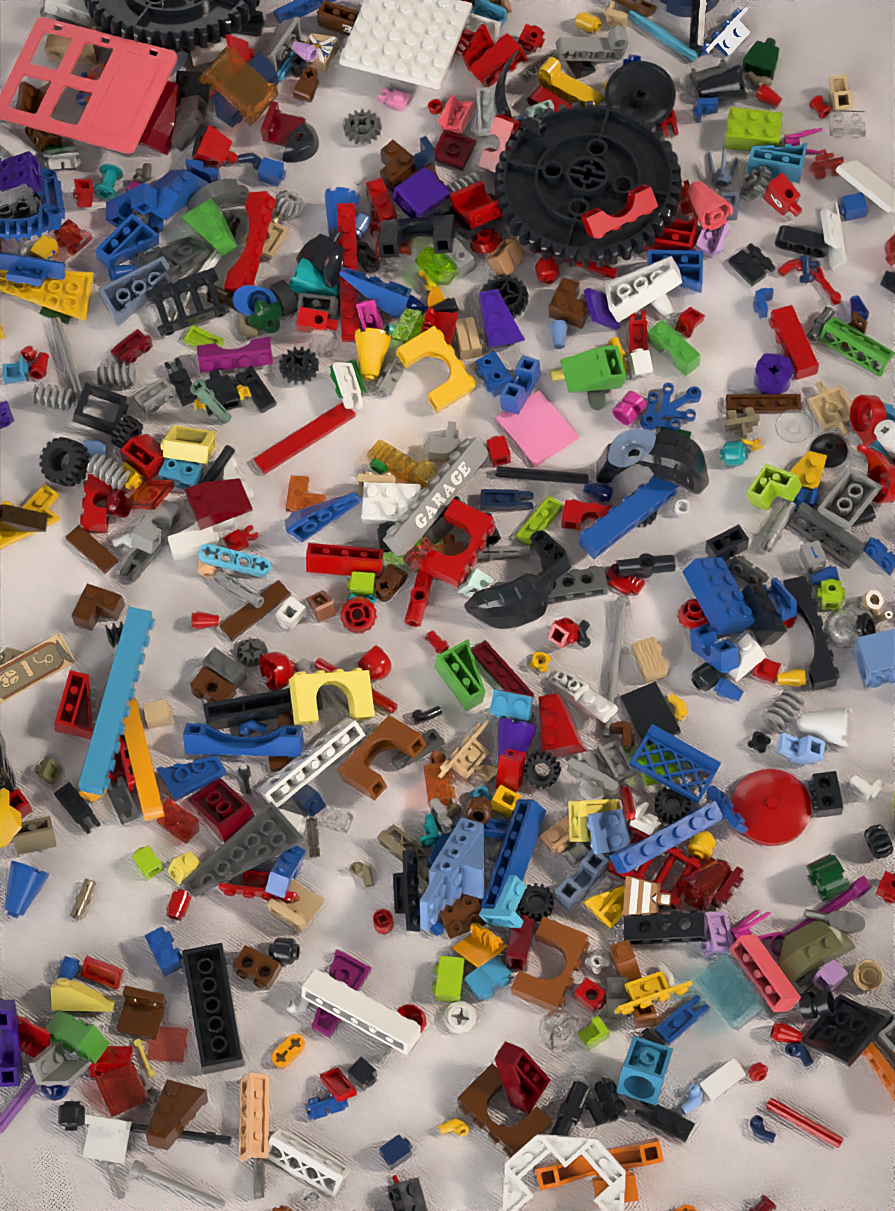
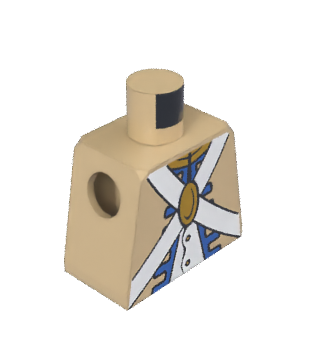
M312 33L306 42L298 39V42L314 45L318 49L317 58L313 62L306 61V64L326 73L339 49L338 38Z

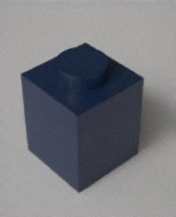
M308 784L292 795L299 809L310 818H313L326 807L320 794Z
M398 1134L380 1147L379 1152L390 1169L393 1170L412 1156L411 1149L413 1147L406 1137L403 1139Z

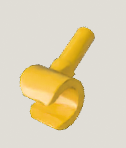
M744 438L741 439V442L749 445L753 452L763 448L760 444V438L752 441Z

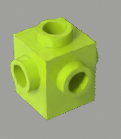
M826 579L821 581L820 588H817V599L821 601V610L841 609L842 599H845V588H841V580Z

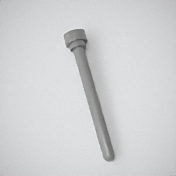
M303 658L296 663V672L305 671L306 674H313L310 663ZM326 685L320 686V691L345 716L350 718L349 708ZM356 721V722L358 723V725L360 726V728H362V727H363V722H362V721Z
M135 1160L129 1173L131 1177L136 1179L145 1177L218 1208L225 1206V1202L219 1198L148 1170L143 1162Z

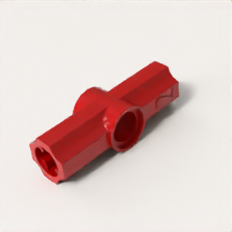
M418 570L404 620L405 624L415 628L421 627L434 576ZM423 597L422 600H416L415 598Z

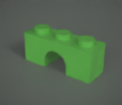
M664 320L659 321L649 329L648 342L660 353L667 350L673 358V365L685 376L699 366L701 354Z

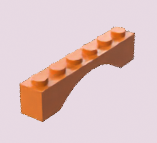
M657 1138L607 1149L624 1169L664 1162L660 1142ZM579 1155L566 1167L559 1160L534 1166L540 1190L558 1187L578 1179L599 1174L583 1155Z

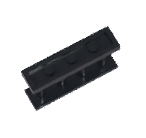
M214 267L179 279L175 283L170 282L145 291L150 304H156L163 324L157 326L161 336L172 335L175 331L214 317H223L226 313L230 312L226 302L220 303L214 285L219 278ZM204 285L208 287L214 307L205 310L197 291L199 287ZM187 291L191 293L197 313L186 316L180 295ZM173 298L180 319L169 322L163 304L165 299Z

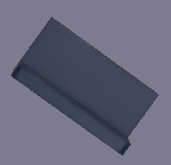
M427 136L420 138L421 152L414 155L415 171L429 163H432L435 168L434 147Z

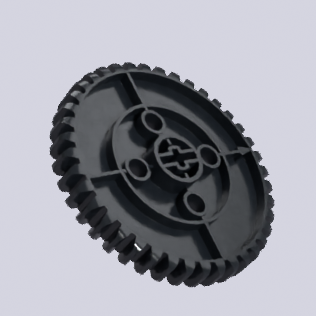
M84 0L90 17L94 18L97 26L102 27L104 33L168 50L174 49L175 53H181L182 48H187L188 51H195V46L207 48L208 42L213 44L220 43V37L226 39L227 34L232 35L231 31L239 32L242 29L241 25H245L250 21V17L255 14L256 7L260 4V0Z
M578 101L573 102L572 108L569 109L565 104L559 105L558 112L549 108L546 109V117L540 114L533 116V118L546 122L548 126V132L543 138L534 137L522 125L523 131L516 130L513 133V140L506 142L505 151L500 153L499 163H497L495 168V200L498 199L497 205L500 213H502L503 223L505 226L510 227L511 235L513 237L519 236V243L522 246L529 244L530 252L533 254L541 250L542 259L547 260L551 256H555V264L560 265L564 260H568L569 267H575L577 262H582L583 268H589L591 262H595L598 268L603 267L605 260H609L610 264L615 265L618 263V257L620 256L626 261L630 260L631 251L640 255L643 253V245L647 247L654 245L655 237L661 238L663 236L664 228L671 225L672 217L677 213L682 189L681 167L678 164V156L676 152L672 151L673 146L671 142L665 141V134L662 131H656V125L653 122L645 124V116L637 115L634 118L632 109L628 108L624 112H620V105L615 104L609 109L607 108V103L602 101L598 107H594L592 101H587L585 107H581ZM643 184L652 188L658 207L653 209L652 213L642 214L637 217L636 221L626 222L621 225V228L614 231L610 230L605 233V236L598 239L587 234L580 215L594 208L601 209L608 215L616 214L625 207L629 191Z

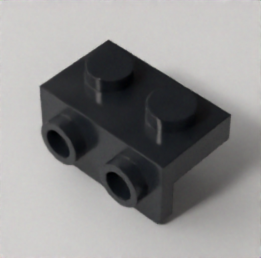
M418 1177L388 1186V1197L392 1202L394 1211H428Z

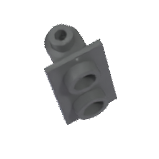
M734 556L729 570L747 583L763 584V582L766 583L769 579L767 573L760 568H752L753 563L744 556Z

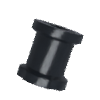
M298 54L291 58L292 74L295 77H301L303 70L307 68L305 66L306 61Z

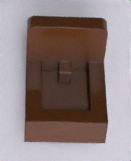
M624 721L611 723V734H623V749L625 753H630L631 746H635V734H631V723Z

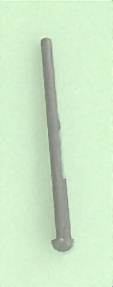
M621 595L616 599L611 643L614 642L612 671L609 673L607 700L614 703L626 606L630 605V599L625 595ZM612 717L603 725L602 737L610 738Z

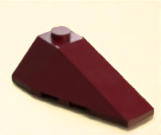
M167 81L138 145L165 155L169 154L173 144L171 138L174 131V123L176 122L175 109L177 106L178 84Z

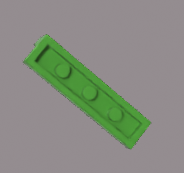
M834 316L825 323L818 341L879 377L883 375L887 364L895 356V352ZM827 332L833 335L834 341L825 338ZM841 342L848 343L850 350L844 349ZM857 351L863 352L866 359L859 358ZM872 361L880 362L882 364L881 368L874 367Z

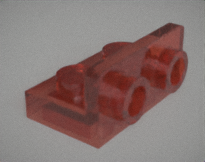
M167 798L163 802L165 816L156 820L157 824L187 844L198 833L199 820Z

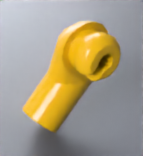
M422 268L418 275L426 280L424 288L430 292L437 286L436 277Z
M671 693L667 701L676 708L674 717L682 721L684 716L686 717L688 714L686 703Z

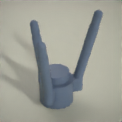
M723 149L721 169H718L715 173L712 155L709 151L708 159L712 174L711 182H714L718 187L728 186V184H731L738 157L734 159L728 173L725 169L726 149Z

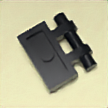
M750 243L747 246L750 253L747 254L742 249L732 256L728 263L751 286H754L766 277L764 272L766 268L772 272L776 267L772 264V260L769 257H765L761 253L762 250L758 246L755 247ZM757 258L761 263L757 264L753 259Z

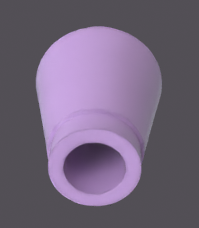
M298 41L292 44V51L305 61L313 62L317 58L318 49L314 45Z

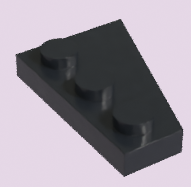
M32 192V196L27 198L21 197L17 199L18 202L0 206V219H19L37 215L38 209L41 206L39 194Z

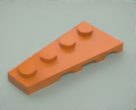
M871 1041L861 1055L866 1056L871 1068L877 1073L895 1101V1071Z

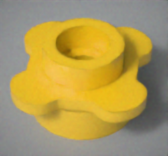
M534 652L533 660L529 663L530 668L546 672L548 670L547 665L551 662V656L543 652Z

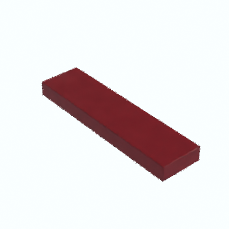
M486 640L471 650L477 662L503 691L534 698V693Z

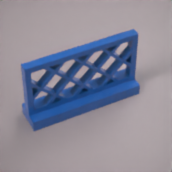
M653 724L629 763V766L699 804L721 765V762ZM646 742L653 743L657 750L648 751L645 745ZM669 752L673 755L674 760L665 761L662 753ZM658 754L661 762L652 764L649 755ZM645 756L648 765L642 766L635 761L637 758ZM686 762L690 764L691 769L682 771L680 763ZM676 764L678 772L669 773L667 765ZM663 766L665 774L658 775L655 773L654 768ZM697 772H704L709 775V778L700 781ZM693 773L696 782L687 783L684 775ZM680 776L683 784H674L671 777ZM698 786L699 796L697 797L690 793L689 787Z

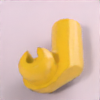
M457 1118L438 1125L441 1135L450 1131L461 1136H466L469 1133L468 1124Z

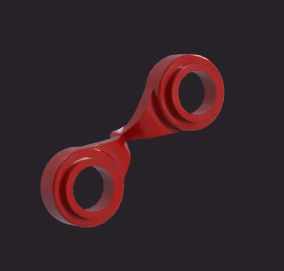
M859 395L851 404L849 418L852 429L863 442V444L857 446V451L862 452L867 457V477L882 485V488L872 501L875 503H893L895 501V465L890 464L883 454L867 448L877 440L874 430L880 422L886 420V408L881 399L876 395Z

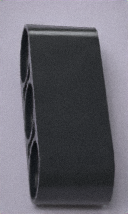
M787 225L779 227L774 242L775 246L780 249L816 258L825 257L829 245L824 241V234Z

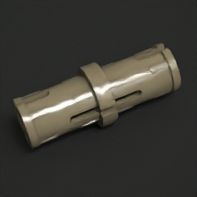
M84 879L80 893L75 897L76 902L69 915L74 919L77 917V920H82L84 911L91 902L90 897L97 884L95 881L91 880L89 882V879Z

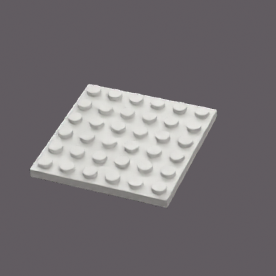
M364 0L339 60L340 65L440 90L472 9V3L461 0Z

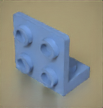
M623 809L588 814L587 826L591 831L592 839L590 844L594 854L618 851L630 845L627 821Z

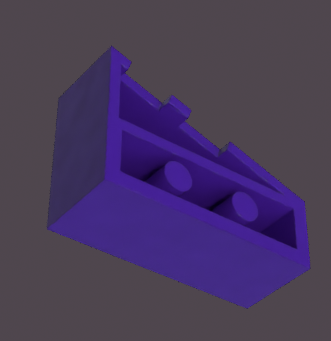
M498 289L477 292L487 347L525 341Z

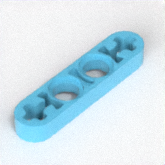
M203 544L197 553L198 559L203 563L258 577H265L271 569V563L266 558L211 544ZM205 550L208 551L209 556H205ZM226 554L229 556L230 561L224 562L220 556ZM245 559L248 562V566H241L239 560ZM260 564L263 565L264 570H260Z

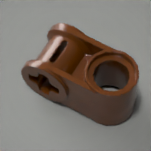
M308 67L303 70L294 88L293 98L309 103L312 102L319 86L316 69Z
M393 564L388 565L375 584L377 598L382 602L390 601L398 589L405 583L408 573Z

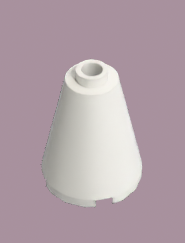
M845 707L802 713V716L798 717L797 728L803 734L848 747L846 741L850 742L852 720L849 719V714H852V709Z

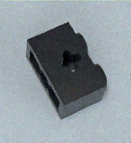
M738 524L707 540L705 552L709 558L722 557L726 561L747 550L749 538Z

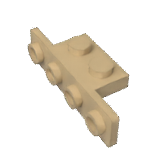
M488 720L483 725L478 723L472 730L474 735L472 737L468 735L461 743L463 748L457 747L451 754L453 759L451 761L447 759L440 767L442 772L438 775L439 778H442L452 767L463 778L467 779L485 759L490 751L479 743L476 738L490 723Z

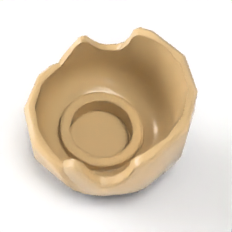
M863 960L855 966L853 981L857 987L865 991H873L882 985L884 972L877 962Z

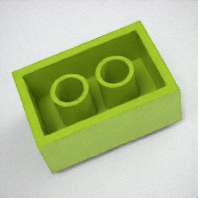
M730 107L725 148L751 151L752 146L774 145L779 147L783 112Z

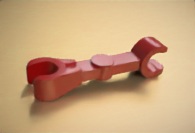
M816 267L818 274L810 270L814 280L819 282L822 288L830 295L832 303L834 305L841 303V294L838 291L835 292L830 283L824 278L822 268Z

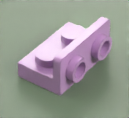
M705 912L708 917V942H701V948L704 951L705 957H711L714 953H731L729 948L734 944L726 912Z

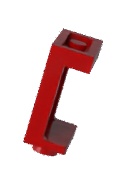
M481 180L449 194L452 209L471 229L502 216L497 205L498 199L494 201L486 193L485 185Z

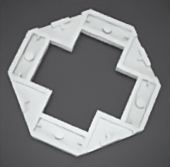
M536 1134L505 1162L503 1211H520L519 1208L534 1196V1193L520 1178L550 1152L556 1156L564 1167L568 1166L582 1154L609 1185L594 1198V1201L603 1211H624L626 1170L598 1138Z

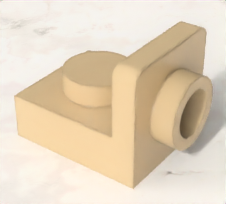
M612 1L610 6H607L604 11L606 24L613 27L622 26L626 29L628 14L615 10V2Z

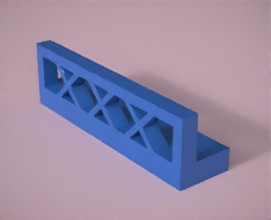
M294 0L273 10V15L281 24L284 20L294 17L301 18L319 9L323 0Z

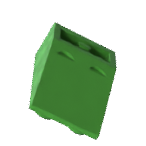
M618 345L601 346L560 360L568 393L619 389L627 377Z

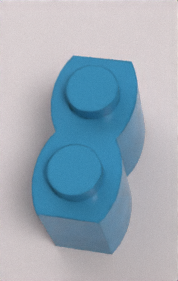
M496 955L464 978V982L479 1001L483 999L486 1001L495 994V989L507 986L511 982L510 978L512 975Z

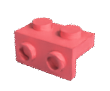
M450 95L438 119V123L443 130L463 133L476 106L473 102L458 101L455 95Z

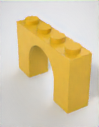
M433 326L397 349L396 355L406 369L426 357L439 358L448 366L450 372L449 380L428 393L427 400L435 412L439 413L473 392L475 380L470 374L466 373L463 362L456 358L450 344L447 345L441 330H437Z

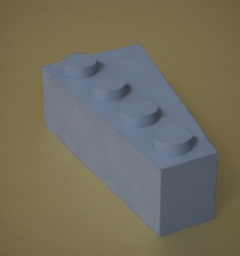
M163 256L98 289L100 298L117 327L149 301L145 291L170 283L163 273L170 269Z

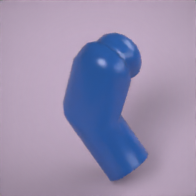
M249 720L239 725L238 734L242 737H247L249 732L253 730L265 734L268 725L255 720Z

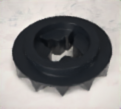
M868 613L858 615L856 620L857 635L862 637L876 633L875 623Z

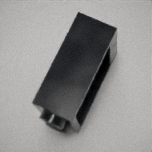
M85 382L72 422L112 435L114 434L112 433L113 430L116 429L115 426L119 425L122 414L126 415L129 404H126L128 397ZM90 395L120 405L114 423L84 413Z

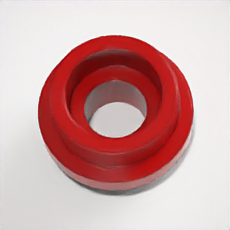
M761 1062L752 1065L748 1070L751 1081L759 1082L764 1080L767 1076L768 1067Z

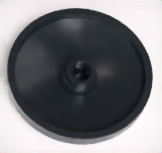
M635 61L621 66L611 75L606 85L605 102L607 103V108L611 109L613 105L617 104L620 105V112H624L628 108L632 109L634 118L637 115L645 116V124L653 122L656 126L660 125L669 117L675 105L676 91L673 80L663 68L651 62Z

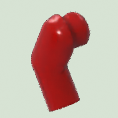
M800 258L788 260L778 269V273L781 276H785L793 268H796L797 271H802V261H800Z

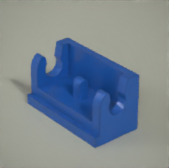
M777 577L771 580L770 588L767 589V586L763 584L782 621L797 615L796 599Z

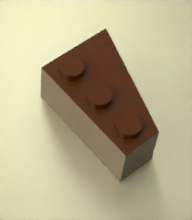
M167 1079L145 1133L147 1144L168 1150L182 1134L184 1127L190 1120L196 1117L199 1109L208 1102L206 1089Z

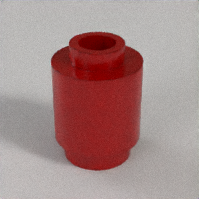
M178 889L172 892L166 908L167 917L177 921H181L182 917H185L191 901L187 891Z

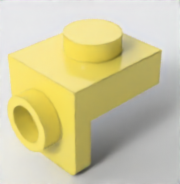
M189 851L173 859L167 872L180 885L182 884L181 881L202 863Z

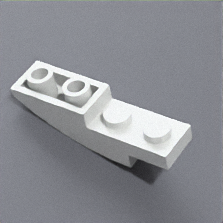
M560 668L548 680L560 694L592 719L598 718L606 723L618 711L614 703L591 690L586 682L563 668Z

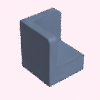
M721 192V196L733 207L732 215H728L726 219L737 220L739 193Z

